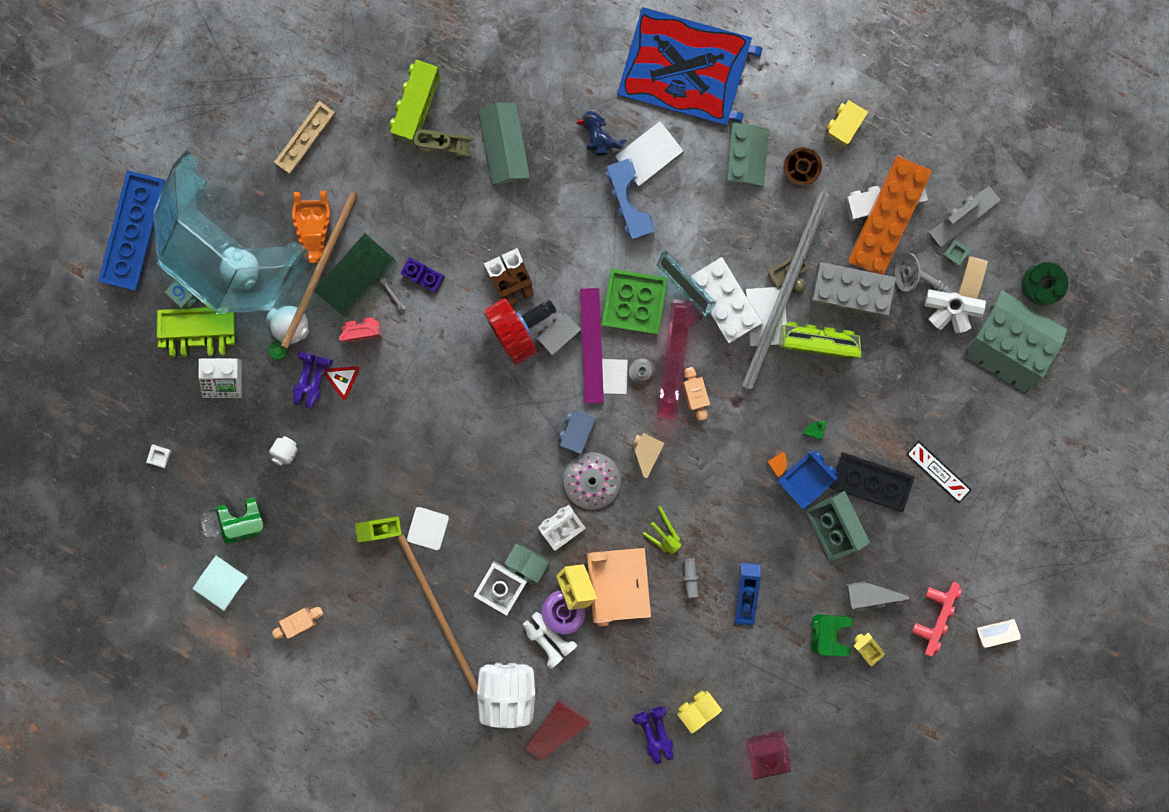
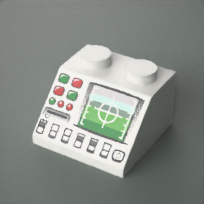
M199 359V382L202 397L242 398V360Z

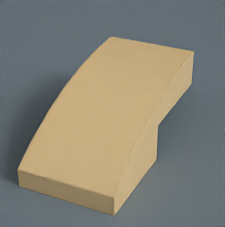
M972 256L968 257L958 294L965 297L978 298L988 261Z

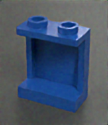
M811 450L778 480V483L803 510L838 479L836 477L838 472L831 465L827 467L822 462L825 458L818 451L814 453Z

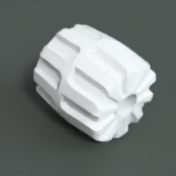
M495 663V665L487 664L480 668L477 703L478 717L481 724L495 728H518L531 724L535 703L534 670L532 667L525 664L517 665L516 663H509L508 665Z

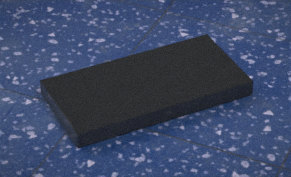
M841 452L836 467L838 472L836 477L838 479L830 486L831 489L839 492L845 491L848 495L901 513L904 512L915 476Z

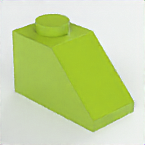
M399 516L355 523L357 542L402 535Z

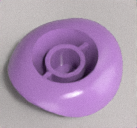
M558 590L546 598L542 606L541 615L544 624L553 632L570 634L578 630L583 624L585 608L569 610L562 590Z

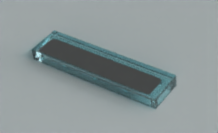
M667 251L662 252L656 266L705 318L710 316L716 302Z

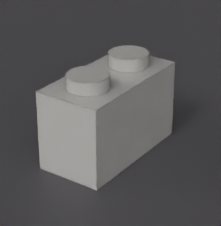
M559 313L552 320L554 323L549 328L545 326L538 332L540 336L537 339L552 356L581 332V329L567 313L564 315Z

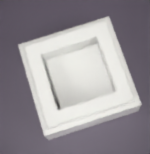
M152 444L146 463L165 469L172 450Z

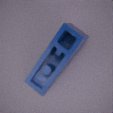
M741 563L735 624L754 625L761 580L760 564Z

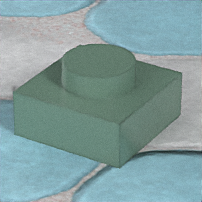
M954 239L943 256L957 266H960L970 252V249Z

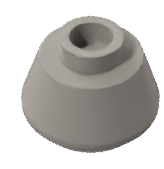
M637 359L631 364L629 375L636 384L645 385L654 378L655 368L649 360Z

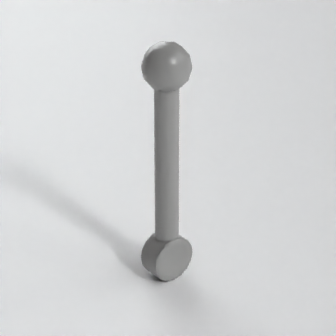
M383 277L380 278L379 284L385 287L390 296L398 305V309L400 311L405 310V306L402 303H400V301L394 295L392 290L386 284V279Z

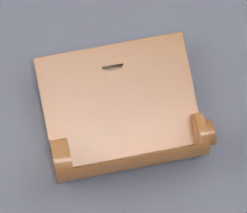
M645 548L587 553L589 579L597 597V600L592 603L593 623H597V626H607L613 620L651 617Z

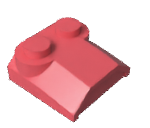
M375 318L363 319L364 323L356 324V321L344 322L345 326L341 327L342 334L339 336V339L347 343L382 337L379 321H375Z

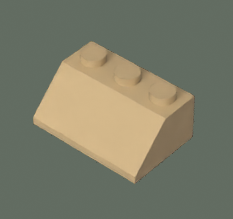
M645 433L636 435L632 446H634L633 451L641 475L648 478L664 443Z

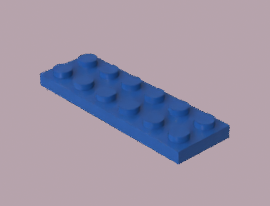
M127 170L99 282L134 291L138 290L166 180Z

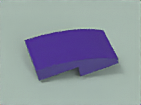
M410 257L400 273L435 293L438 292L445 278L444 275Z

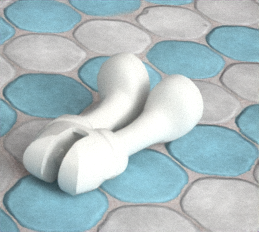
M535 612L532 618L540 628L537 630L529 620L523 623V627L527 632L528 638L531 641L536 640L546 651L549 658L547 666L552 669L563 659V656L553 648L544 637V634L558 646L564 656H567L574 650L577 644L573 641L567 642L544 624L542 615Z

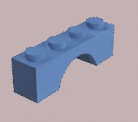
M628 158L607 166L608 171H606L609 182H613L615 189H612L615 200H619L621 206L619 207V213L626 220L625 230L628 237L631 236L632 239H636L656 232L651 214L635 209L629 199L630 185L638 177L632 159Z

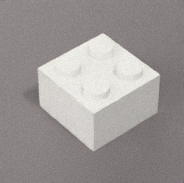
M494 561L475 592L474 597L507 616L527 581Z

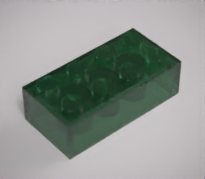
M364 233L314 291L346 318L396 260Z

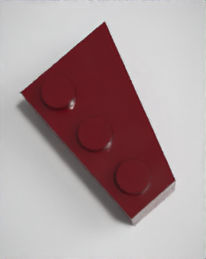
M558 699L527 743L525 749L542 760L588 726L590 719L561 699Z

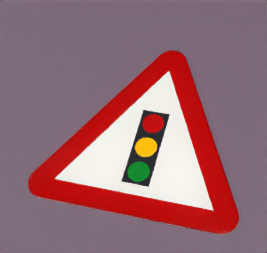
M359 367L325 369L323 374L340 397L345 400L359 372Z

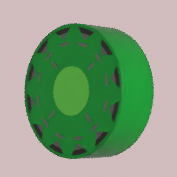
M279 341L272 342L268 348L269 355L275 360H282L288 355V349L281 347V342Z

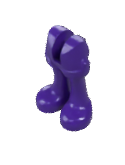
M299 351L298 358L303 362V370L299 383L295 384L293 388V403L301 405L304 394L307 393L305 407L312 409L321 394V391L318 390L321 377L325 369L332 366L333 360L317 356L315 373L309 385L308 381L316 355Z
M665 706L649 710L656 727L658 740L654 736L647 711H642L632 716V722L636 725L640 724L644 730L648 742L646 751L656 765L662 763L660 752H658L661 749H664L663 753L666 755L667 761L674 759L673 741L668 739L663 725V716L667 714Z

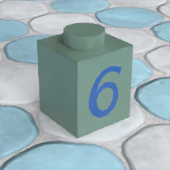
M179 278L165 291L183 309L191 308L197 301L195 298L198 294Z

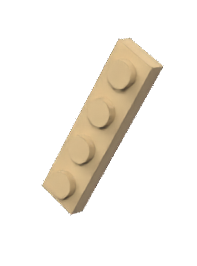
M319 101L274 163L291 175L336 113Z

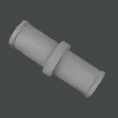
M695 558L683 559L685 571L683 581L686 582V598L699 597Z

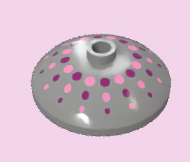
M596 452L584 453L574 458L567 466L563 480L564 489L569 499L577 506L589 510L600 509L610 504L616 498L621 485L620 472L616 464L609 457ZM589 478H595L596 483L590 485L588 482Z

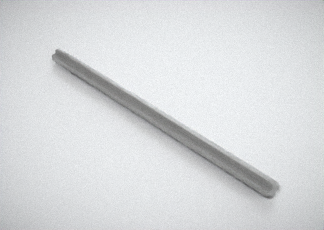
M820 192L743 381L742 387L751 390L760 371L830 197L825 192Z

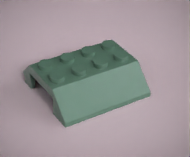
M1001 290L991 306L993 309L978 334L969 342L966 348V352H968L966 358L976 364L980 360L983 361L980 365L981 367L993 374L998 370L997 376L1009 384L1015 380L1013 386L1025 393L1028 389L1033 390L1045 375L1063 344L1067 329Z

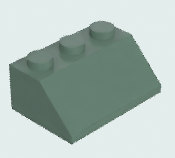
M732 123L726 184L764 187L768 129L751 124Z
M845 491L805 509L830 561L859 551L870 543Z

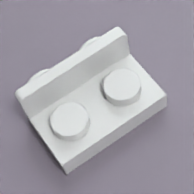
M569 505L559 509L554 516L544 520L538 527L555 551L586 529Z

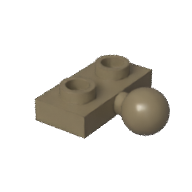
M794 255L767 270L776 287L783 284ZM806 259L803 261L799 274L810 268ZM797 277L792 291L802 293L806 288V284L803 279Z

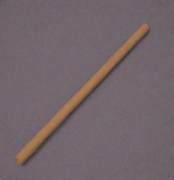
M350 192L281 343V347L288 349L355 202L357 194L354 192Z
M403 534L397 537L474 693L478 690V684Z

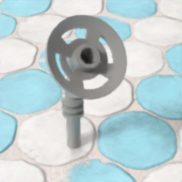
M904 253L898 258L894 276L896 277L897 286L902 291H912L917 286L919 279L932 285L936 291L953 293L944 282L941 283V280H937L921 271L919 261L915 255ZM909 258L910 263L903 266V263ZM953 300V301H951V302H953L956 306H958V305L960 304V301H959V300Z

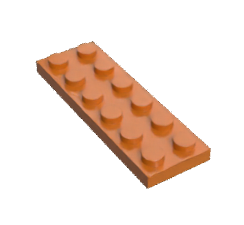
M898 155L895 156L847 260L849 263L873 273L884 275L932 170Z

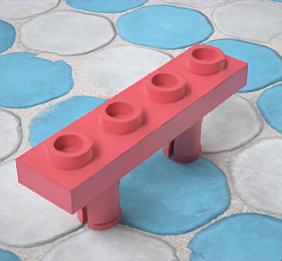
M952 582L949 591L946 593L930 587L927 591L925 598L938 602L943 607L934 628L930 629L915 623L912 634L928 640L927 642L929 643L925 654L933 657L934 653L938 654L941 643L938 642L941 635L945 636L948 625L945 624L948 617H952L955 607L952 606L955 599H959L962 592L958 583Z

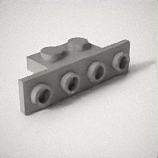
M987 186L975 197L970 195L962 201L963 206L957 209L955 207L948 212L947 215L949 217L931 230L929 234L939 247H942L997 204L1000 198L990 186Z

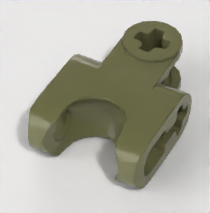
M424 129L417 130L414 134V143L420 152L454 155L465 158L471 156L468 149L469 142H472L473 138L470 136L451 135L445 132ZM423 140H428L427 143H421Z

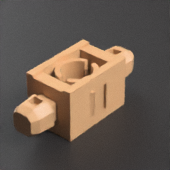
M690 367L684 369V376L688 381L683 382L682 387L689 411L696 409L695 414L700 421L707 419V409H704V406L710 405L703 378H695V375H697L695 369Z
M308 607L303 608L279 621L281 627L279 626L274 629L272 634L275 639H281L285 637V634L288 639L315 626L316 622L314 619L320 618L324 612L321 607H315L310 610Z

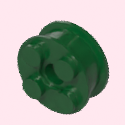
M1044 262L1036 264L1029 268L1023 276V293L1034 304H1054L1065 296L1068 290V277L1065 271L1055 263ZM1043 279H1046L1049 283L1047 289H1044L1041 285Z

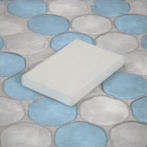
M659 121L618 153L615 158L618 162L628 158L632 159L638 176L634 182L639 187L683 153V149L661 121Z
M781 287L746 289V297L763 323L749 332V347L758 346ZM786 306L770 345L779 344L781 325L787 324Z

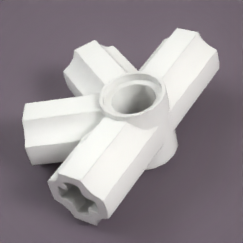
M928 289L924 306L937 309L929 317L934 326L942 330L951 320L955 333H962L971 329L968 315L982 318L986 301L961 296L958 293L950 294ZM951 301H960V304L958 306H950Z

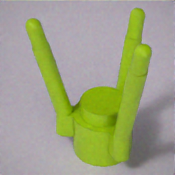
M658 506V510L672 536H666L654 522L651 523V526L664 539L662 541L663 544L646 532H643V535L660 547L664 553L667 551L672 555L682 544L679 542L680 538L674 531L662 507Z

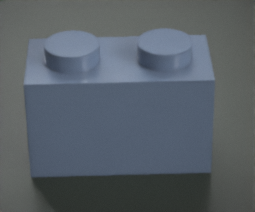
M576 410L573 413L569 412L565 421L568 424L566 431L562 430L558 441L561 442L560 446L581 454L595 418Z

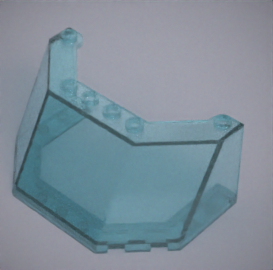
M186 150L173 164L154 209L157 265L216 314L271 310L309 269L308 250L297 242L288 243L285 247L244 249L197 209L196 194L207 184V181L195 172L198 168V161L194 155Z

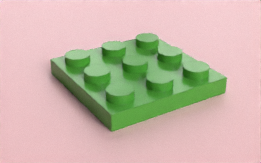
M611 269L602 326L658 335L668 278Z

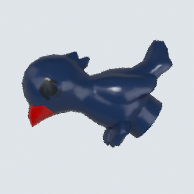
M586 111L576 123L585 127L590 133L591 144L586 146V150L594 151V155H609V149H622L627 143L626 139H613L608 132L602 129V126L606 125L605 119L597 111Z

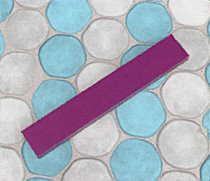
M599 288L580 289L585 404L604 403Z

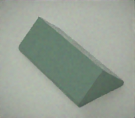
M495 103L478 110L492 185L529 179L516 103Z

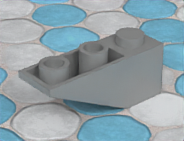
M865 581L845 584L849 607L851 609L855 608V611L866 610V606L874 605V608L885 607V603L893 602V605L903 604L904 600L909 599L907 595Z

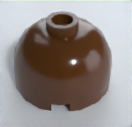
M806 147L792 150L784 160L783 170L786 178L797 186L812 184L821 174V157L816 151Z

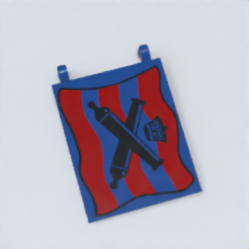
M642 7L617 95L726 126L729 119L742 122L744 114L731 111L747 54L760 57L763 48L750 45L752 37Z

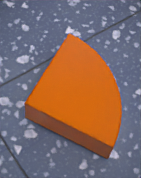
M784 451L767 461L779 478L787 466V458Z

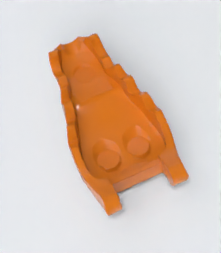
M320 191L321 200H301V193L294 192L292 220L301 244L302 259L309 263L319 262L324 251V243L330 221V205L327 191Z

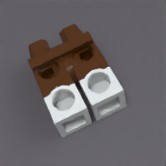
M518 248L502 255L510 272L508 274L500 256L484 263L501 299H506L511 306L518 303L514 295L515 292L521 290L525 299L534 295L531 286L533 283Z

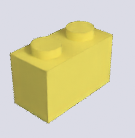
M850 100L846 104L842 103L836 112L839 114L837 119H832L826 128L828 130L826 136L843 147L849 144L868 113Z
M584 564L564 567L556 575L569 610L587 608L597 600L595 590L592 587Z

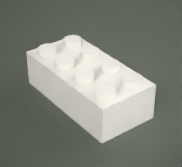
M722 257L689 277L698 293L708 302L707 308L729 344L763 324Z

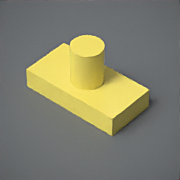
M869 633L865 636L859 634L854 639L856 643L854 647L871 667L885 655Z

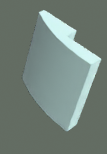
M215 556L192 590L225 611L247 580V577Z

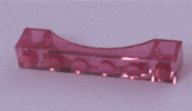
M673 299L671 302L665 363L657 412L659 417L676 419L678 415L692 301Z

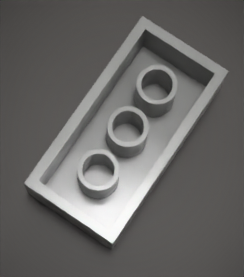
M820 262L817 265L810 302L886 317L889 315L896 277Z

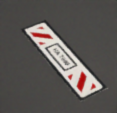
M919 440L907 452L906 455L958 503L971 492L972 489Z

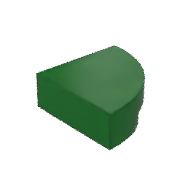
M817 421L811 423L805 428L803 435L822 440L827 422Z

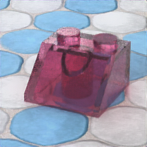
M783 731L745 739L753 780L791 772L789 752Z

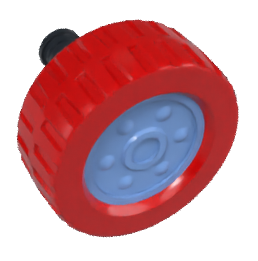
M501 299L486 308L483 314L511 361L517 365L537 352L530 337L531 332L529 329L550 317L551 314H555L557 310L551 300H547V302L538 305L521 316L519 312L514 311L506 299Z

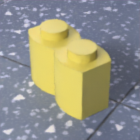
M702 690L693 697L695 699L690 704L686 702L678 708L679 712L677 715L691 734L722 711L708 691L703 692Z

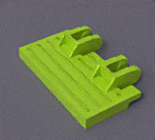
M234 306L157 310L158 348H167V340H169L170 358L176 356V342H181L180 353L182 357H187L188 347L205 346V338H207L208 356L214 354V340H219L220 355H225L226 344L235 345Z

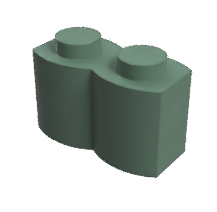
M516 543L504 564L507 565L506 569L514 574L520 572L524 575L523 579L533 584L534 581L539 582L550 562Z

